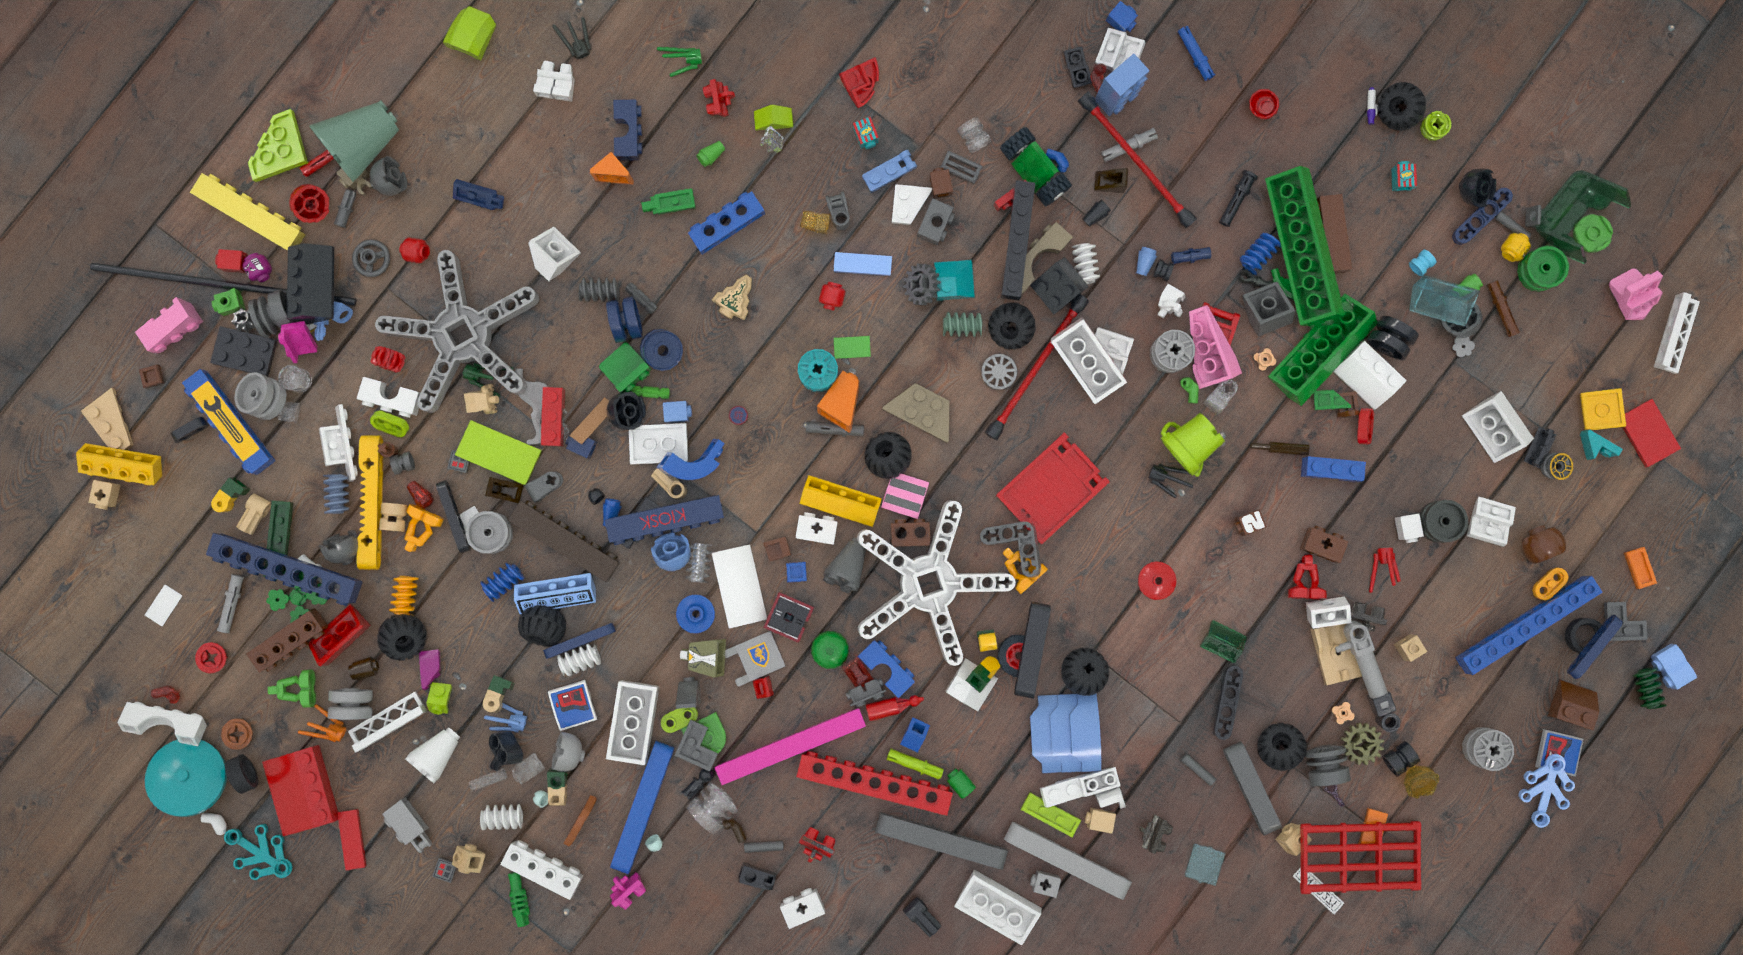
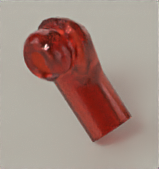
M1103 63L1096 65L1090 75L1097 93L1102 85L1101 80L1107 69Z
M169 685L151 690L153 699L164 696L167 700H170V704H175L180 699V693Z

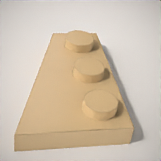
M110 388L81 410V412L108 447L128 450L133 446L127 424L124 422L121 406L116 398L115 388Z

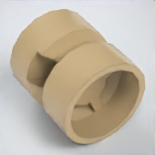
M382 503L381 514L383 518L380 519L379 530L405 532L406 521L403 520V517L406 516L407 505ZM389 516L397 517L396 522H389Z

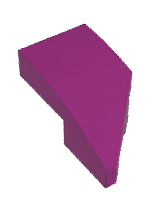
M438 649L421 651L419 653L420 677L423 690H427L429 688L428 685L441 675L439 673L441 667L440 651Z

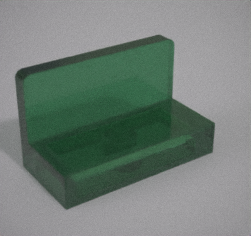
M1212 620L1208 633L1201 641L1200 647L1235 663L1244 651L1246 636Z

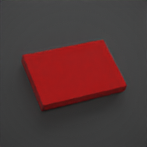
M1649 399L1625 413L1626 427L1622 428L1645 468L1681 449L1653 399Z

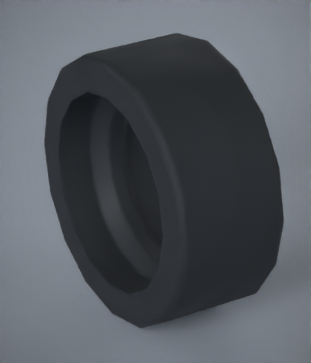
M1589 618L1573 620L1565 630V640L1569 648L1580 654L1584 647L1577 644L1575 638L1577 629L1582 625H1589L1596 633L1602 626L1600 622Z
M241 754L226 761L225 771L227 778L238 793L243 794L258 786L257 772L247 756Z

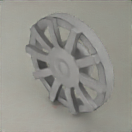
M994 354L988 357L982 365V379L990 388L996 390L1006 389L1016 379V364L1007 355ZM996 357H1001L1000 364H997ZM992 359L995 366H992L987 362ZM1003 359H1007L1008 362L1005 365H1002ZM1011 363L1014 369H1006V367ZM985 366L990 367L992 370L985 371ZM1007 372H1014V376H1009ZM985 374H992V376L987 380ZM1004 377H1007L1011 381L1008 384H1006ZM995 378V385L990 384L989 382ZM999 380H1002L1004 386H998Z

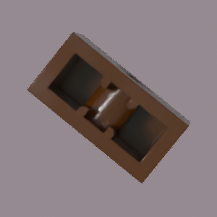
M1319 526L1307 528L1300 550L1333 563H1341L1348 545V541L1343 540L1344 536L1337 533L1330 535L1325 533L1326 529ZM1325 541V543L1328 544V546L1324 547V544H1322L1321 542Z

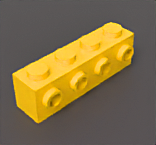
M87 443L76 452L78 473L142 483L144 485H155L162 477L161 456Z
M808 475L799 504L873 527L882 498Z

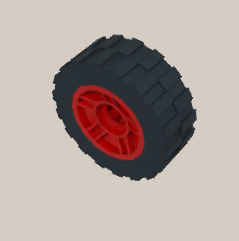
M1021 634L1011 635L1004 639L997 651V660L1004 672L1013 677H1017L1020 662L1019 659H1016L1015 654L1017 652L1021 653L1024 635Z

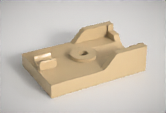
M1346 624L1310 629L1325 685L1362 677L1355 655L1351 653L1350 649L1341 651L1340 655H1336L1335 647L1347 642L1344 634Z

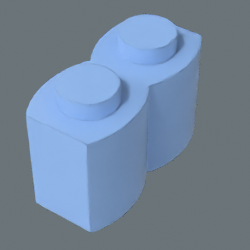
M1670 644L1651 655L1653 667H1657V671L1662 673V681L1668 688L1678 690L1697 678L1694 670L1676 644Z

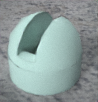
M542 790L534 793V803L540 808L545 807L548 804V793Z
M655 834L646 840L645 845L650 851L656 852L662 848V840Z

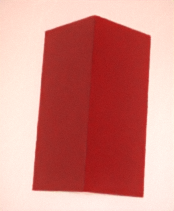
M351 604L328 624L329 627L323 630L325 632L324 635L316 640L313 638L309 642V648L317 665L321 667L331 664L371 626Z

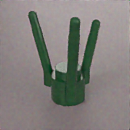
M467 364L464 368L463 378L468 379V383L479 388L484 386L477 382L481 378L493 380V376L483 374L481 369L485 368L480 364ZM493 391L494 396L500 397V394Z

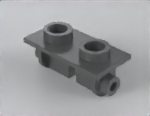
M875 678L865 683L867 691H863L861 685L848 690L849 692L845 693L847 699H852L853 701L850 703V706L855 705L858 708L865 705V700L873 698V700L883 697L886 689H881V686H884L882 679L877 680Z

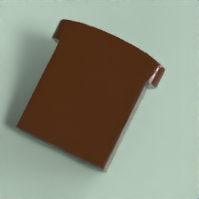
M1356 391L1339 393L1342 398L1351 404V408L1338 409L1337 417L1347 418L1359 415L1360 410Z

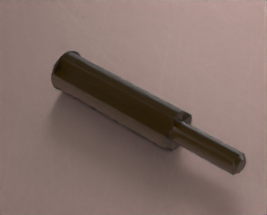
M1280 442L1250 444L1251 449H1264L1271 453L1308 456L1310 452L1309 444Z

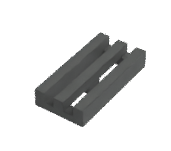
M948 151L940 168H944V170L949 169L950 174L975 184L983 166ZM949 157L977 169L976 172L949 160ZM946 164L951 165V166H953V167H955V168H957V169H959V170H961V171H964V172H966V173H968V174H970V175H972V176H974V177L972 178V177H970V176H968V175H965V174H963V173H961V172H959V171H957V170H954V169H952V168L946 166Z

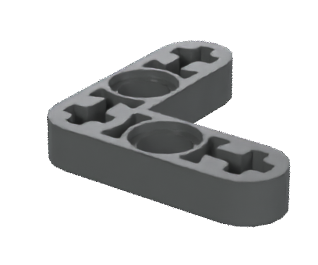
M1018 522L988 527L981 531L980 539L986 545L1018 541L1023 574L1031 578L1037 577L1040 574L1041 563L1037 533L1032 523ZM1025 526L1031 529L1027 536L1025 533H1018L1017 530H1024ZM1010 528L1013 532L1012 537L1006 539L1003 535L1004 530ZM989 531L991 534L999 535V537H992L991 541H989V539H986V536L989 534ZM1028 544H1031L1034 548L1031 555H1026L1024 552V548ZM1035 557V560H1031V564L1036 567V570H1033V574H1031L1030 571H1027V568L1030 567V561H1026L1025 558Z

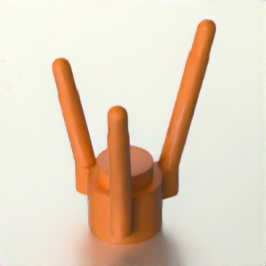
M316 704L314 707L328 718V712ZM330 719L335 724H330L328 728L311 722L307 723L308 726L324 731L327 735L299 730L298 734L340 742L347 728L343 726L344 722Z

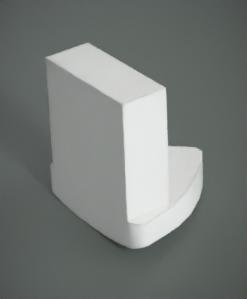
M1119 787L1095 794L1101 808L1117 802L1120 809L1126 807Z

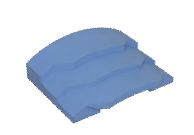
M1078 694L1037 696L1038 707L1030 715L1032 755L1041 763L1042 773L1101 771V737L1097 694L1090 696Z

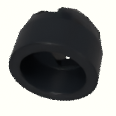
M597 488L590 490L588 493V499L593 505L600 503L605 497V494Z

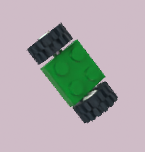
M1024 127L1009 137L1001 145L1000 150L1009 161L1017 157L1011 165L1023 180L1035 183L1034 194L1036 193V196L1043 205L1047 207L1072 187V184L1063 173L1051 180L1059 170L1037 144L1036 138L1030 130Z

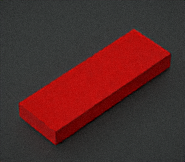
M353 809L337 812L345 870L365 868L367 865L359 810Z

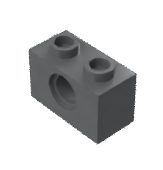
M932 198L918 230L917 237L937 246L939 241L943 242L948 232L945 231L947 223L951 225L955 216L952 213L954 207ZM939 219L942 225L935 227L932 225V220Z

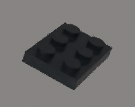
M220 326L210 363L249 373L257 372L268 377L278 340L263 338L259 335L239 332L238 330Z

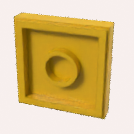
M1621 388L1580 393L1584 430L1626 427Z

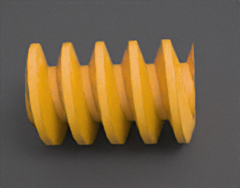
M400 575L397 578H393L394 581L398 582V585L392 586L397 592L391 594L396 600L390 601V604L395 606V608L389 609L390 612L397 615H410L409 612L415 610L410 604L416 602L411 596L417 595V592L413 591L412 588L418 587L413 582L418 580V577Z

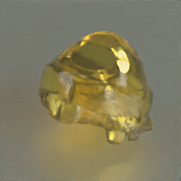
M1413 766L1406 772L1404 786L1409 796L1418 799L1420 798L1419 796L1433 795L1440 778L1429 767Z

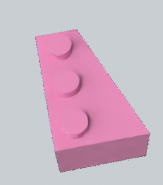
M177 297L172 300L174 304L169 309L163 308L160 310L162 315L155 320L151 318L135 332L147 351L161 353L167 349L166 346L180 341L187 332H193L199 328V324L203 321L190 302Z

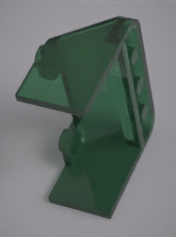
M1575 171L1542 210L1540 224L1535 225V229L1552 247L1561 250L1565 256L1585 264L1587 260L1583 245L1576 243L1568 233L1589 207L1595 210H1603L1613 201L1630 208L1631 201L1628 189L1587 171Z

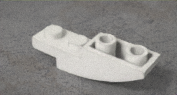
M1111 767L1057 781L1055 784L1040 788L1044 806L1051 807L1076 798L1087 797L1119 787L1120 782L1116 767Z

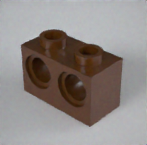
M906 519L895 520V523L891 524L892 546H930V522H925V519H914V523H906ZM917 527L925 529L926 534L923 538L915 536L914 532ZM898 528L906 530V536L902 539L897 538L895 535V531Z

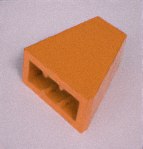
M842 371L817 405L818 414L849 433L852 430L859 392L857 376L853 373Z

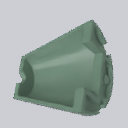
M381 100L309 126L352 182L361 175L399 131L395 124L397 119L391 112L386 113L388 109Z

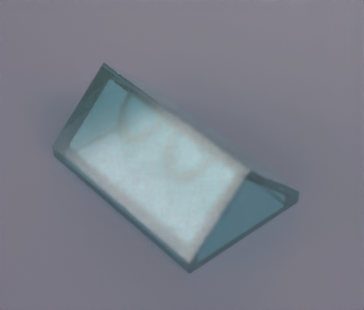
M1424 275L1413 285L1409 310L1465 326L1480 291Z

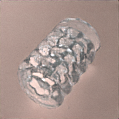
M699 543L689 545L693 552H690L692 560H689L687 564L692 567L686 569L691 575L685 576V579L690 582L709 583L704 580V578L710 577V574L705 572V570L710 569V566L705 563L711 561L706 555L711 554L712 551L706 548L712 545Z

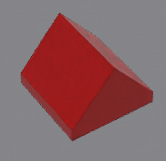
M769 676L753 680L757 699L774 695Z

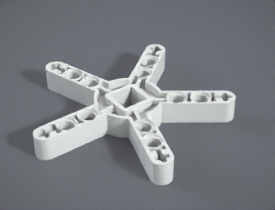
M949 500L944 503L928 554L915 557L912 560L874 532L864 529L858 533L857 541L861 546L901 574V592L859 623L858 632L863 638L871 639L915 607L921 611L929 612L945 661L953 666L959 665L963 660V653L947 608L953 601L956 593L1010 591L1015 587V578L1008 573H956L952 565L947 561L962 513V506L959 502ZM954 504L956 512L951 513V511L948 510V507H952ZM945 516H950L951 518H954V520L952 521L944 518ZM946 522L951 525L948 533L942 531V525ZM870 534L869 538L876 543L874 545L867 541L863 543L864 539L862 536ZM939 541L945 543V548L942 551L936 549V544ZM881 544H885L887 547V551L883 555H879L877 552V548ZM899 555L903 559L902 564L895 566L893 559ZM935 571L941 589L923 595L917 577ZM970 577L972 583L966 588L963 586V580ZM985 577H989L991 581L988 587H983L982 580ZM1005 577L1009 580V583H1006V586L1001 583H996V580L1004 581ZM897 601H901L903 604L900 611H894L893 605ZM881 613L887 614V620L884 623L878 621V616ZM943 614L946 620L943 624L939 625L937 624V617ZM872 619L879 626L878 628H876L873 625V623L871 622ZM865 625H867L868 627L873 625L870 628L871 632L869 634L867 632L863 633V631L865 630L863 627ZM951 633V640L947 643L943 642V635ZM946 647H951L952 651L955 654H957L955 656V660L949 658L950 656H952L950 649Z

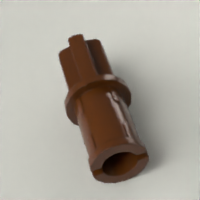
M390 442L377 445L379 447L378 453L384 457L398 454V448Z

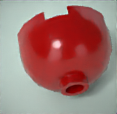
M300 185L290 195V210L302 222L317 223L329 213V197L324 190L316 185Z

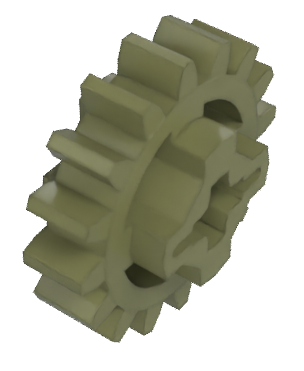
M1356 723V728L1350 725L1349 732L1344 730L1346 737H1342L1340 740L1345 742L1341 746L1346 747V753H1343V755L1349 756V761L1353 762L1355 760V764L1360 765L1363 762L1364 765H1368V760L1374 763L1376 762L1375 756L1381 757L1378 751L1384 750L1380 746V743H1383L1384 740L1378 738L1381 732H1375L1376 727L1371 726L1369 728L1367 723H1364L1362 727L1361 723ZM1365 731L1368 732L1373 738H1368ZM1362 740L1368 742L1363 744L1362 747L1357 746L1362 743ZM1352 750H1357L1360 756L1355 755Z

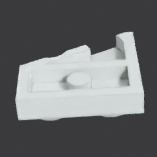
M895 184L892 223L911 225L924 202L931 194L932 188Z

